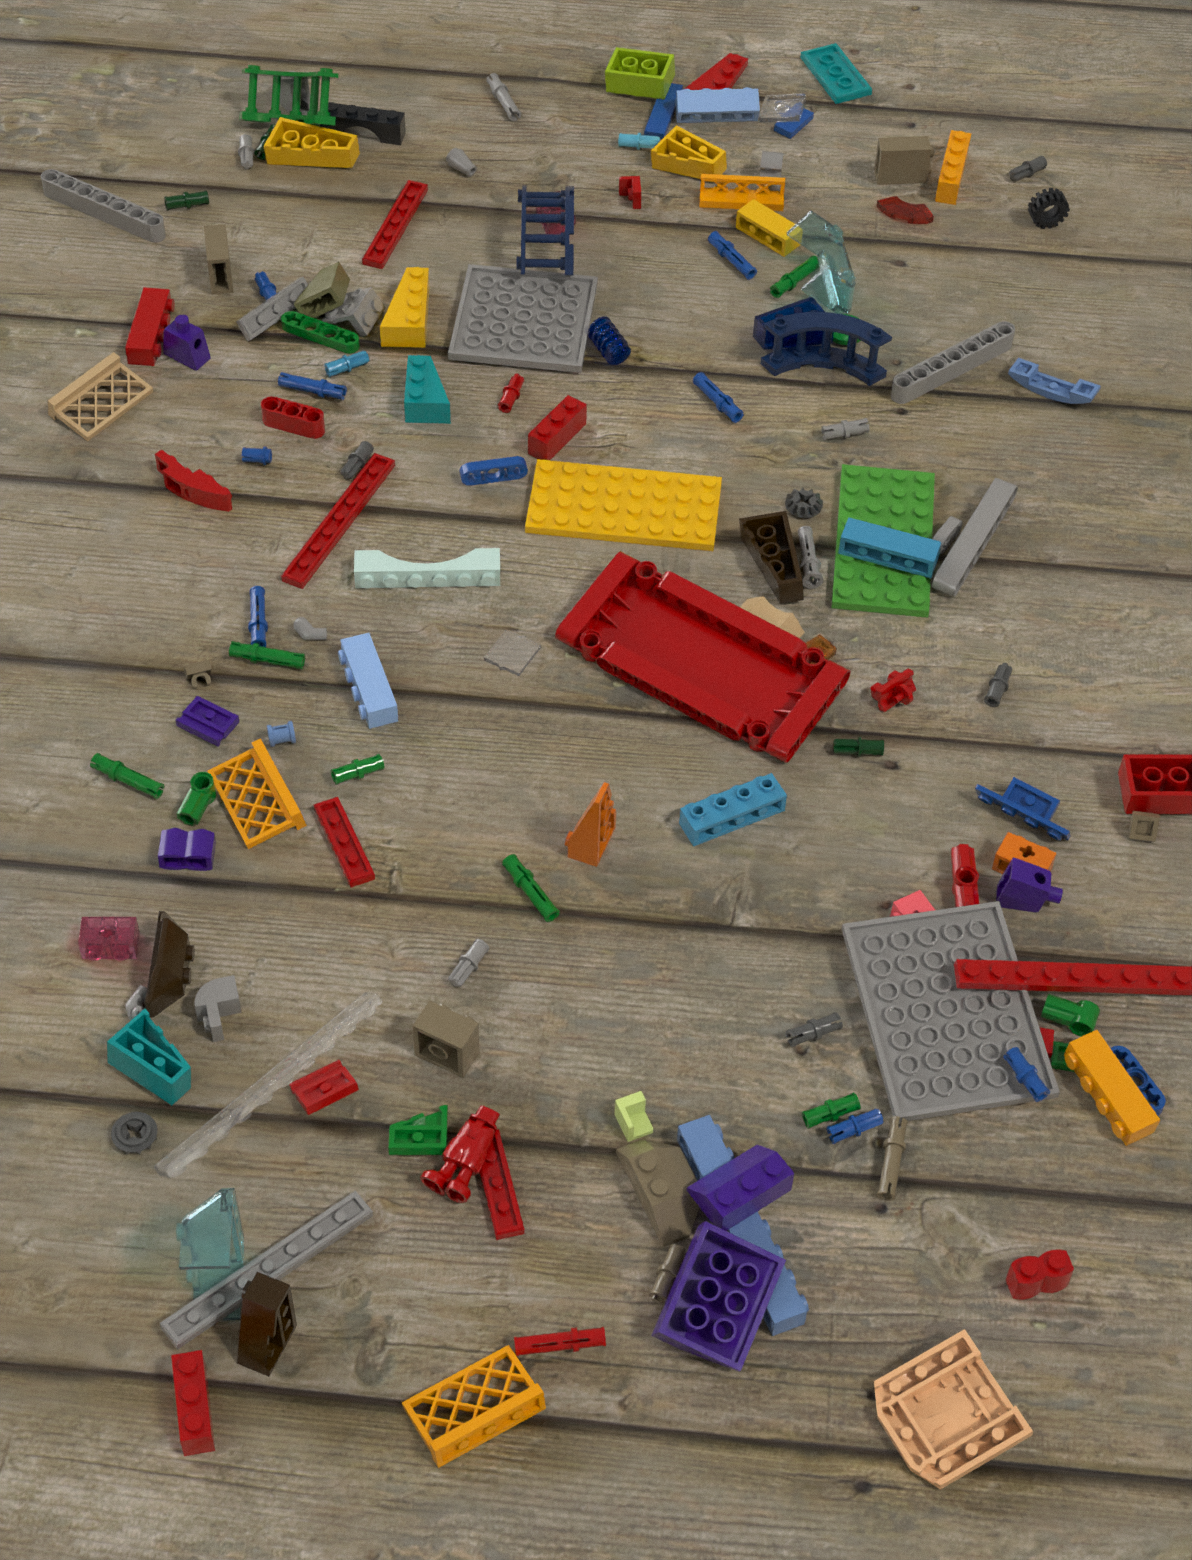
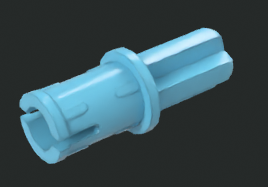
M620 133L618 139L619 147H636L637 150H640V148L653 149L660 142V137L641 135V133L637 135Z

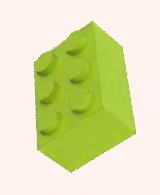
M616 47L605 70L606 92L665 99L675 76L674 54Z

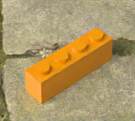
M951 130L938 180L935 202L956 205L972 133Z
M1095 1030L1069 1042L1064 1054L1065 1062L1079 1077L1082 1088L1087 1093H1090L1095 1100L1098 1111L1106 1116L1116 1137L1121 1138L1127 1146L1154 1133L1160 1118L1099 1031Z

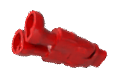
M480 1105L476 1114L469 1116V1119L462 1126L456 1137L448 1143L441 1156L445 1162L439 1171L425 1170L420 1177L421 1182L441 1196H444L446 1193L451 1200L458 1203H466L471 1196V1191L468 1187L470 1178L479 1174L486 1161L487 1151L492 1144L494 1133L497 1130L495 1123L500 1114L493 1109ZM461 1168L456 1179H452L455 1170Z

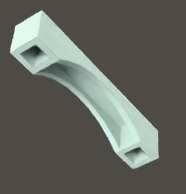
M475 548L456 559L428 564L399 560L388 556L380 550H355V588L500 586V548Z

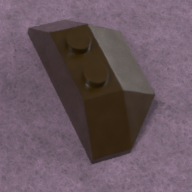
M159 911L145 997V1007L150 1014V1018H154L185 995L186 984L190 985L191 968H188L189 961L193 962L195 956V947L190 945L188 934L165 911Z

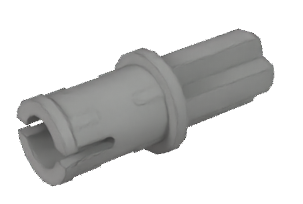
M244 134L239 138L240 147L238 155L240 156L241 166L248 170L249 167H253L255 151L252 147V137Z
M475 939L467 953L459 957L458 965L448 977L452 986L461 987L470 974L477 971L478 963L489 951V946L481 939Z

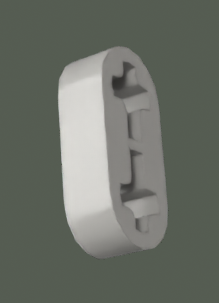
M950 516L933 537V540L941 542L939 554H943L958 536L963 524L961 520Z

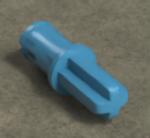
M361 351L350 356L343 355L338 360L325 363L324 367H326L325 371L328 377H332L345 371L351 372V369L367 364L370 360L367 352Z

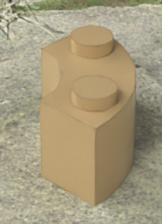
M764 596L747 599L740 606L742 609L798 638L805 633L793 613L776 609Z

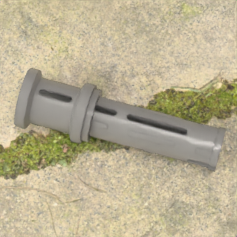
M802 526L798 529L802 556L799 567L803 573V586L808 589H815L823 583V576L820 573L821 562L816 557L812 528L810 526Z

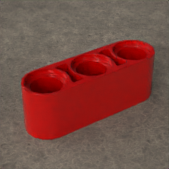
M273 396L266 397L261 401L262 420L265 426L312 439L320 438L325 434L324 414L321 409Z

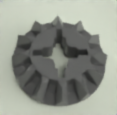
M802 487L800 491L793 489L791 494H787L785 506L788 512L796 517L811 518L821 512L823 500L820 499V493H814L813 489L806 491Z
M131 1112L121 1116L114 1123L111 1138L117 1150L120 1149L127 1155L130 1152H136L140 1155L142 1150L146 1148L151 1149L154 1140H157L158 1128L154 1119L148 1114ZM128 1129L134 1132L140 1130L141 1139L136 1137L130 1138Z

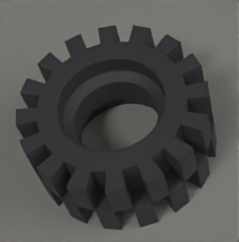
M1049 188V191L1043 189L1041 194L1037 192V197H1032L1031 202L1028 203V212L1038 228L1045 229L1047 226L1050 229L1053 224L1056 227L1058 226L1057 222L1060 221L1062 223L1065 221L1063 217H1068L1067 212H1070L1069 204L1063 192L1057 188L1055 190ZM1054 205L1050 210L1044 211L1047 207Z

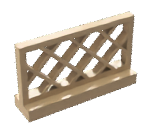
M113 352L48 400V416L53 420L60 419L88 442L153 393V387L120 362V356ZM122 372L127 376V380H114V376ZM101 386H111V392H97V389ZM114 386H127V393L114 392ZM130 386L141 387L143 391L140 393H130ZM85 398H95V405L81 404V401ZM97 398L111 399V405H97ZM114 399H128V402L124 405H114ZM68 410H77L78 417H68L64 413ZM81 411H95V417H81ZM97 411H111V415L108 417H97ZM81 423L95 424V427L87 432L81 427Z

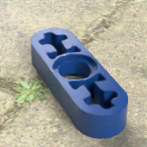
M514 456L465 463L460 467L459 473L462 483L472 486L521 479L527 475L528 468L523 457ZM491 469H499L496 473H488Z
M1124 1046L1111 1047L1115 1056L1118 1059L1124 1060L1122 1066L1129 1076H1136L1141 1079L1143 1084L1137 1087L1146 1100L1157 1103L1156 1107L1154 1104L1150 1105L1159 1116L1166 1103L1163 1093L1129 1049Z

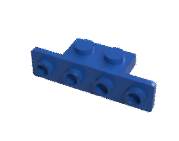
M1013 777L1003 796L979 784L976 785L975 791L979 795L978 799L988 805L995 803L1001 806L1000 810L1012 817L1018 815L1024 818L1023 822L1030 827L1037 829L1040 826L1044 828L1050 837L1058 841L1062 838L1068 841L1071 837L1069 830L1050 821L1060 804V800Z

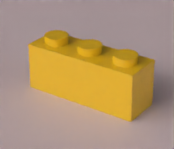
M753 199L737 211L736 228L783 257L801 245L803 228Z

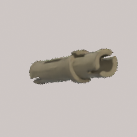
M899 1116L890 1118L888 1136L883 1143L885 1154L877 1197L882 1200L884 1194H886L885 1201L895 1200L901 1156L906 1149L904 1138L908 1121L902 1118L901 1124H899Z

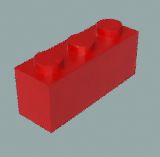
M567 395L528 433V454L540 460H551L586 425L587 404Z
M202 1350L171 1355L179 1436L184 1456L215 1451L207 1372Z

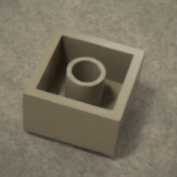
M429 1000L413 1024L414 1054L425 1061L464 1078L480 1053L479 1023L470 1016H462L451 1011L444 1004H436Z

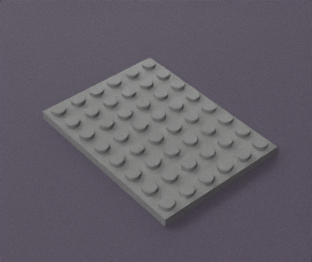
M999 901L851 922L842 925L843 937L892 1115L899 1116V1122H901L902 1118L911 1121L1035 1101L1025 1085L1017 1081V1074L1003 1058L1006 1052L1014 1047H1018L1028 1063L1036 1067L1038 1070L1037 1075L1050 1090V1094H1047L1044 1100L1058 1098L1059 1088L1028 991L960 989L956 985L954 971L956 959L1018 961Z

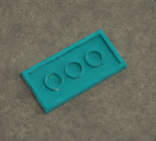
M837 43L801 52V60L835 104L872 95L870 85Z

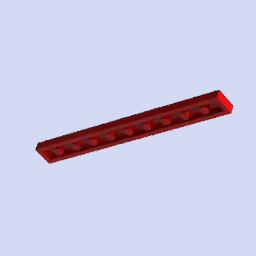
M956 959L954 963L956 985L960 989L1192 996L1191 966Z

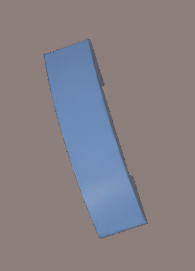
M1018 358L1008 371V374L1015 381L1028 390L1063 403H1090L1101 388L1100 385L1082 379L1073 384L1038 372V364Z

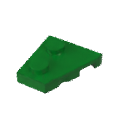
M448 1105L439 1106L438 1112L428 1116H424L421 1113L407 1121H400L390 1125L389 1155H442L447 1147Z

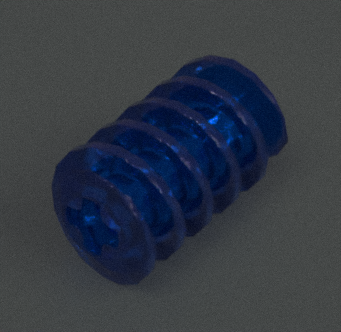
M602 316L592 322L588 329V336L598 351L601 352V355L611 365H618L624 362L631 354V348L628 346L627 340L624 339L623 335L620 334L619 330L611 322V319L607 316Z

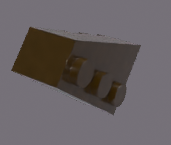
M256 1272L253 1280H249L245 1284L241 1295L243 1299L237 1364L270 1377L297 1326L290 1285Z

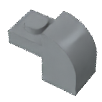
M762 151L760 177L781 178L783 153ZM771 185L768 188L771 191H779L780 185Z
M234 975L207 982L199 989L195 997L194 1004L197 1021L204 1022L205 1032L212 1033L213 1042L224 1040L220 1017L242 1013Z

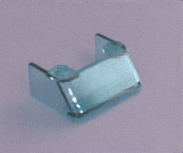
M811 210L786 232L787 236L817 255L821 271L801 287V290L833 312L848 314L852 309L856 276L851 268L842 236L843 231L839 226L832 225Z
M235 1188L220 1189L183 1216L182 1223H177L176 1238L177 1241H181L179 1269L186 1270L187 1283H192L194 1291L193 1300L244 1266V1232ZM241 1307L220 1321L241 1320Z

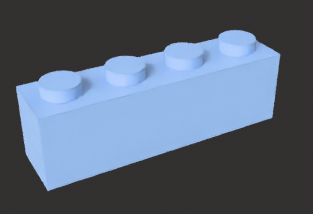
M746 87L743 89L724 88L711 90L705 88L702 90L683 89L676 92L677 123L758 121L760 113L758 89Z
M370 633L340 639L339 661L341 665H346L344 669L346 680L348 683L352 682L353 684L351 691L354 701H359L360 703L358 710L361 720L366 719L369 729L398 722L397 703Z

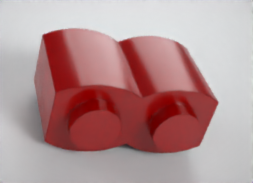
M1050 1250L1043 1253L1040 1257L1025 1256L1013 1261L1006 1277V1283L1013 1299H1029L1040 1292L1055 1293L1068 1286L1074 1267L1066 1250Z

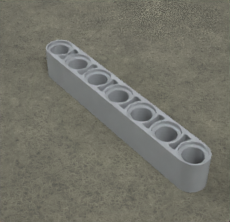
M48 169L42 172L41 180L46 197L150 242L158 243L165 239L166 233L162 215L60 171Z
M1007 321L999 322L897 374L893 378L891 399L898 404L908 403L1010 350L1015 334V326Z
M998 478L994 479L937 571L932 583L933 589L953 597L957 595L1013 503L1018 490L1017 485Z

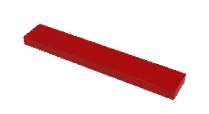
M411 180L407 181L363 256L362 265L378 269L384 268L428 191V184Z

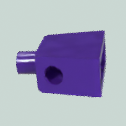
M178 315L164 329V355L195 371L211 359L203 330L189 323L188 316Z
M1013 857L997 884L996 901L1000 902L1001 908L1036 913L1039 912L1045 901L1059 904L1063 889L1051 886L1052 873L1049 870Z

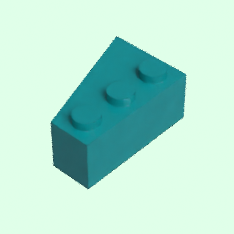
M408 355L404 397L405 423L451 424L450 402L431 356Z
M146 1008L107 1041L108 1064L170 1105L176 1103L191 1089L190 1065L173 1043L170 1044L164 1037L163 1030L160 1026L154 1024Z

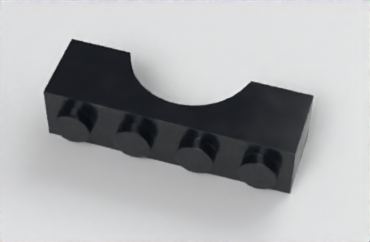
M329 102L328 112H330V116L336 117L335 126H323V124H320V127L341 132L350 127H364L372 131L381 143L401 145L406 133L405 112L337 104L334 102Z

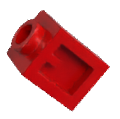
M640 176L619 177V196H628V201H632L633 209H641Z

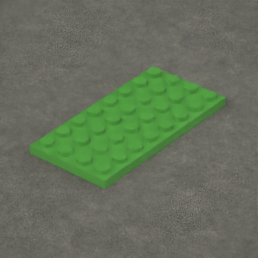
M842 464L831 608L928 618L931 578L838 554L841 535L848 517L932 539L935 473Z

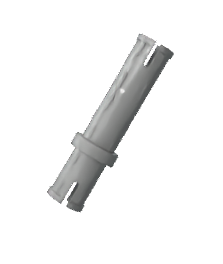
M496 73L490 74L493 80L488 76L486 82L491 87L493 96L499 100L509 119L517 121L518 119L515 114L520 119L521 112L510 97L507 86L501 82Z

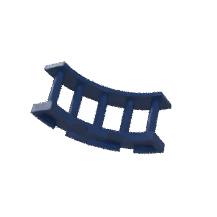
M522 185V189H518V203H522L521 256H517L516 270H521V274L525 275V268H560V270H565V275H573L574 244H569V235H574V186H565V190H561V192H527V185ZM527 207H558L561 210H565V212H561V214H526ZM526 223H561V225H565V232H561V234H526ZM526 243H561V246H565V257H560V259H526Z
M804 312L778 317L764 324V328L775 337L773 352L761 357L760 364L774 376L790 370L800 369L801 365L813 364L815 368L833 369L835 366L845 369L847 374L858 378L868 386L886 378L887 370L877 364L879 347L892 341V336L864 320L830 312ZM807 331H823L822 346H805ZM832 332L848 335L847 350L830 347ZM797 333L796 346L782 349L783 338ZM857 339L870 346L868 358L855 352Z

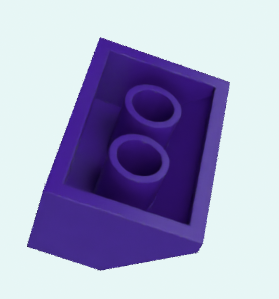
M755 1145L688 1186L686 1190L712 1224L727 1231L791 1191L794 1172L777 1151Z

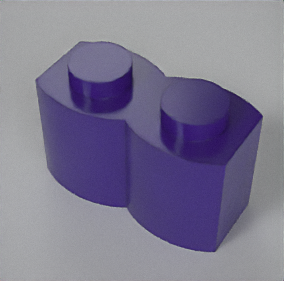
M179 828L162 830L158 851L159 867L168 870H181L185 868L194 871L212 870L216 846L215 833L206 829H197L189 832Z

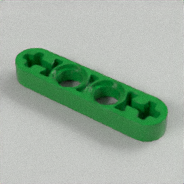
M295 311L285 312L281 316L282 329L290 334L348 354L355 353L360 348L359 336L352 331ZM308 327L316 328L315 330L311 331L306 330V328ZM327 334H334V335H335L334 337H330V338L325 337V335H327Z

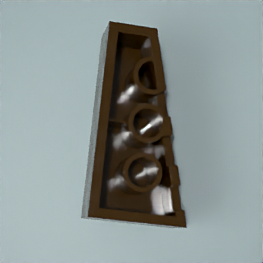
M781 511L739 518L741 539L779 603L804 600L803 580L787 512Z

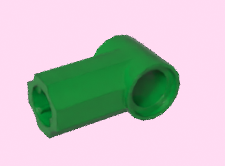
M198 772L192 776L190 780L191 787L176 813L177 818L186 825H198L208 805L216 799L214 780L208 772Z
M1048 994L1041 1017L1069 1026L1072 1033L1082 1037L1094 1031L1100 1014V1008L1091 1001L1081 1000L1075 1003Z

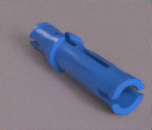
M714 231L709 235V243L718 250V254L721 257H725L747 280L755 277L757 269L734 248L733 243L726 241L718 231Z
M281 372L278 378V386L315 393L318 394V397L322 398L327 396L344 400V396L347 393L346 386L332 384L324 379L314 380Z
M703 372L694 376L693 384L716 404L719 412L725 413L733 423H737L743 418L744 412L733 403V399L729 395H725Z
M253 586L249 590L251 621L248 624V629L251 633V644L258 643L260 646L266 647L268 623L265 620V589L261 586Z

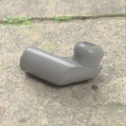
M299 617L294 621V629L302 639L327 640V628H314L304 617Z
M142 985L138 986L125 1004L130 1021L144 1009L143 1003L147 988Z

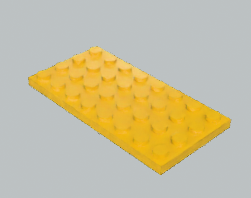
M537 459L525 533L714 551L722 477Z

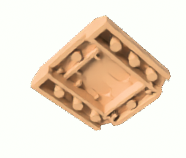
M965 1329L874 1381L877 1419L910 1471L940 1490L1033 1436V1430L1017 1406L1013 1407L981 1359L980 1351Z

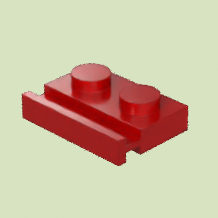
M340 1060L289 1084L292 1094L296 1096V1099L308 1115L359 1090L356 1080L346 1067L342 1066Z

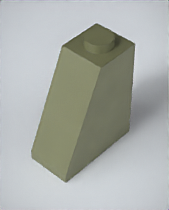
M340 262L320 270L296 299L294 305L299 313L315 318L343 305L350 278Z

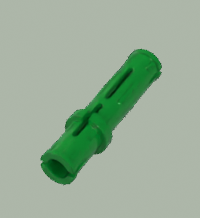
M813 255L790 273L782 275L781 279L770 287L771 295L774 298H779L788 290H793L797 283L821 266L819 265L821 263L819 258Z
M231 641L229 647V657L247 659L252 663H257V661L301 670L305 664L306 656L304 653L260 646L258 643H253L252 645Z
M96 753L91 759V762L94 763H90V767L108 775L109 779L113 781L119 780L155 799L160 798L164 791L159 789L165 788L163 783H159L124 766V763L119 760L113 761L100 753Z
M515 854L507 856L503 860L502 866L513 877L515 886L523 890L546 922L555 920L559 916L560 911L534 880L531 870L526 869Z

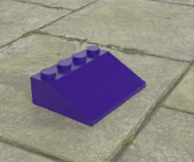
M706 1221L703 1222L696 1229L651 1336L680 1350L740 1372L786 1260Z

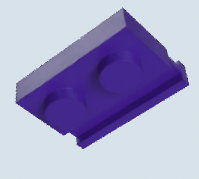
M196 696L182 712L183 715L176 719L177 727L217 747L220 745V741L225 739L239 724L238 715L199 696Z

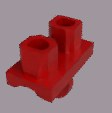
M907 668L901 673L895 670L889 674L887 683L883 685L877 682L871 686V696L878 701L880 711L886 712L899 702L908 705L913 701L912 693L916 691L912 680L913 670Z

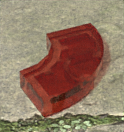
M897 196L877 200V208L894 220L896 218L907 220L909 224L932 223L934 220L933 214L925 204H910L900 200Z

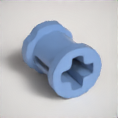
M292 721L273 727L267 725L270 747L285 742L296 743Z

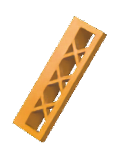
M701 174L699 207L740 209L754 199L773 211L783 212L785 178ZM705 181L715 182L717 185L714 188L705 187ZM728 183H736L738 186L735 189H729L726 185ZM749 184H757L759 188L750 190L747 186ZM780 185V191H771L768 187Z

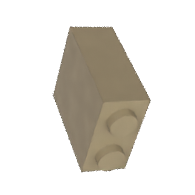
M928 136L878 138L874 166L877 185L926 183L927 175L931 174L930 158L934 156V146L930 145Z
M226 224L204 226L212 295L234 293Z

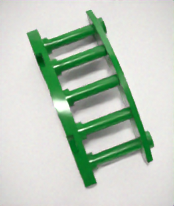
M248 65V68L242 69V74H249L248 107H245V111L239 112V120L266 123L271 122V119L279 120L282 117L319 126V124L335 126L336 117L330 116V112H328L330 79L338 78V73H333V69L320 68V71L284 72L260 70V66ZM258 75L273 77L272 101L269 113H260L256 108ZM281 77L294 78L292 111H290L289 115L281 114L279 110ZM302 79H311L310 109L307 115H302V112H300ZM320 79H322V81H321L320 111H318L319 83H320Z

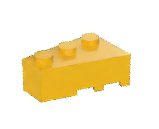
M677 125L651 150L652 169L701 179V174L722 175L727 170L725 150Z

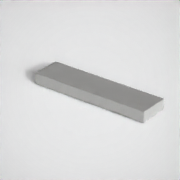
M304 277L298 278L236 321L247 341L252 340L281 320V316L285 312L296 309L294 302L308 286Z

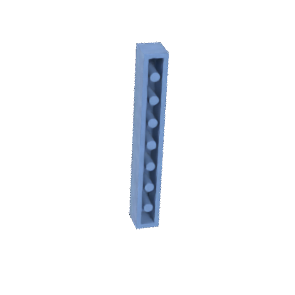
M710 1115L678 1126L677 1141L697 1181L735 1158L731 1148H726L722 1141L723 1133L719 1124H714ZM758 1211L727 1230V1232L784 1259L780 1246L778 1244L774 1245L770 1237L771 1230L768 1222L765 1219H761ZM785 1265L763 1316L772 1336L804 1325L807 1312L809 1311L806 1298L803 1294L799 1295L795 1287L796 1280L791 1269H786Z

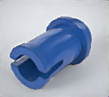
M266 446L263 449L243 447L242 457L244 458H242V462H258L267 465V463L272 462V450Z

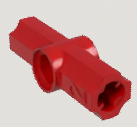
M959 844L951 848L952 893L955 898V907L979 904L977 885L979 874L976 870L974 848L970 847L969 844Z

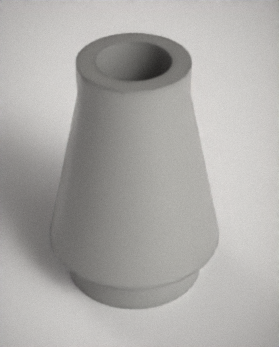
M453 148L448 153L446 161L450 167L466 174L468 177L475 174L477 167L462 149Z

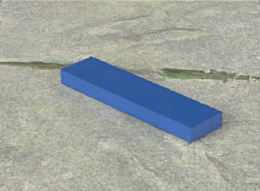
M671 83L665 99H656L644 130V135L658 136L661 140L666 136L676 110L677 90H683V85Z

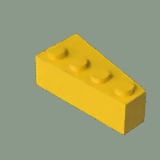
M282 117L277 121L264 145L267 164L352 168L360 154L357 135Z
M406 268L380 325L381 347H426L430 288L429 268Z

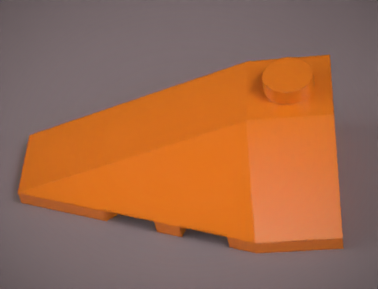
M604 782L577 822L574 831L568 832L565 840V846H568V858L595 867L598 866L616 828V809L613 808L614 801L611 800L612 793L609 783Z

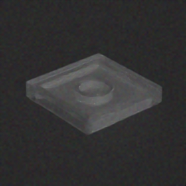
M806 94L766 95L759 114V123L800 121L806 103Z

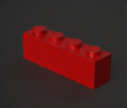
M143 287L125 346L128 364L155 366L157 357L160 358L161 343L164 340V329L170 325V312H174L175 301L171 299L170 289Z

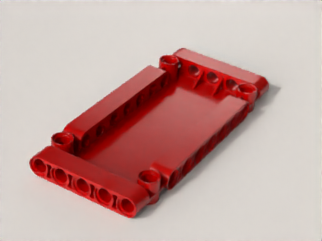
M621 551L615 555L567 614L555 633L557 640L581 652L582 657L586 661H596L598 666L607 673L734 741L742 739L748 742L749 748L753 751H764L785 763L791 760L845 687L851 671L831 660L824 659V654L820 649L815 647L807 648L805 642L795 635L673 572L666 571L664 574L657 572V567L653 562H640Z

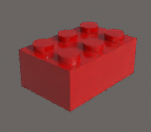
M1192 754L1123 755L1118 776L1125 814H1132L1133 811L1154 814H1192Z

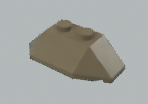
M639 1140L616 1149V1154L662 1247L689 1238L700 1207L686 1190L688 1186L697 1182V1179L681 1148Z

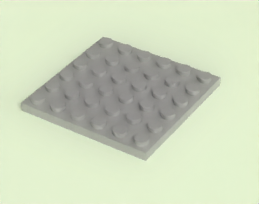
M468 264L448 351V360L582 373L598 277L574 274L565 275L564 273L525 270V275H523L521 270L513 268Z

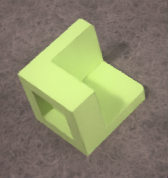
M642 1091L615 1100L614 1115L628 1142L653 1133V1127L645 1112L646 1099Z

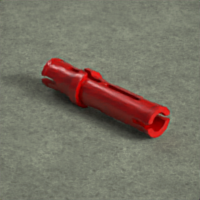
M577 1327L567 1332L514 1337L516 1356L571 1349H573V1352H579L580 1348L606 1346L605 1329L601 1327L577 1330Z

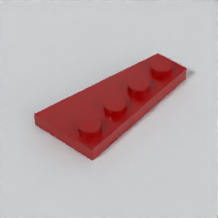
M729 53L684 89H732L748 66V58Z

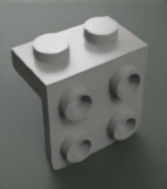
M372 287L358 288L353 292L346 293L343 305L326 312L322 321L334 324L349 320L360 337L369 334L384 311L385 306Z

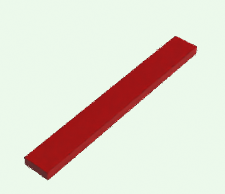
M377 453L372 455L281 575L282 582L300 589L306 586L393 470L395 460Z

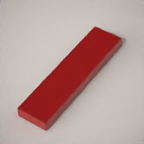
M335 797L313 804L314 811L350 888L375 880V873L339 798Z
M497 1129L494 1133L492 1144L487 1151L486 1161L479 1173L495 1238L500 1240L525 1234V1229L500 1131Z

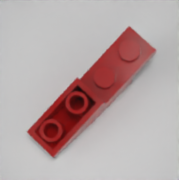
M164 450L155 453L157 471L163 475L165 487L189 502L206 508L227 512L232 510L231 492L228 488L222 487L211 475H207L201 469L192 473L188 467L182 466L173 455L167 454Z

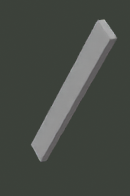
M355 1190L160 1322V1328L178 1350L241 1307L243 1288L247 1281L253 1280L256 1272L277 1280L282 1279L371 1218L373 1211Z

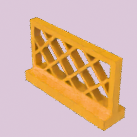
M261 738L252 742V749L207 771L212 775L214 785L248 849L294 826L297 830L307 826L300 809ZM251 758L254 759L255 762L251 770L241 768L243 762ZM225 771L231 772L228 782L218 780L216 776ZM238 774L248 776L245 785L234 783ZM254 777L264 779L261 789L250 787ZM231 789L241 791L238 800L227 798ZM248 792L258 794L254 804L243 802ZM264 796L275 798L271 807L260 805ZM241 807L251 809L248 819L237 817ZM257 811L268 813L265 822L254 821ZM274 814L284 816L286 821L278 825L270 824ZM251 826L262 828L258 835L250 839L248 838L247 833Z
M509 1345L402 1402L403 1409L430 1450L432 1459L438 1468L546 1409L543 1390L538 1383L535 1384ZM506 1357L511 1362L509 1372L494 1369L495 1364ZM475 1374L486 1376L483 1386L467 1384L469 1377ZM491 1377L507 1379L504 1389L488 1388ZM512 1381L523 1382L528 1387L520 1393L509 1392ZM449 1388L459 1390L456 1401L441 1399L442 1392ZM465 1391L480 1394L477 1405L461 1402ZM485 1395L501 1398L499 1404L493 1408L482 1406ZM421 1403L432 1404L429 1416L416 1414L413 1408ZM438 1406L453 1408L449 1420L434 1417ZM458 1410L474 1412L472 1419L465 1423L455 1421ZM431 1425L447 1427L445 1434L432 1440L429 1435Z

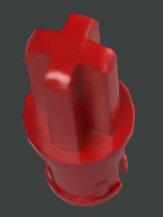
M514 374L508 386H505L503 389V396L498 403V409L504 413H509L515 400L520 397L519 391L524 383V377L520 376V374Z

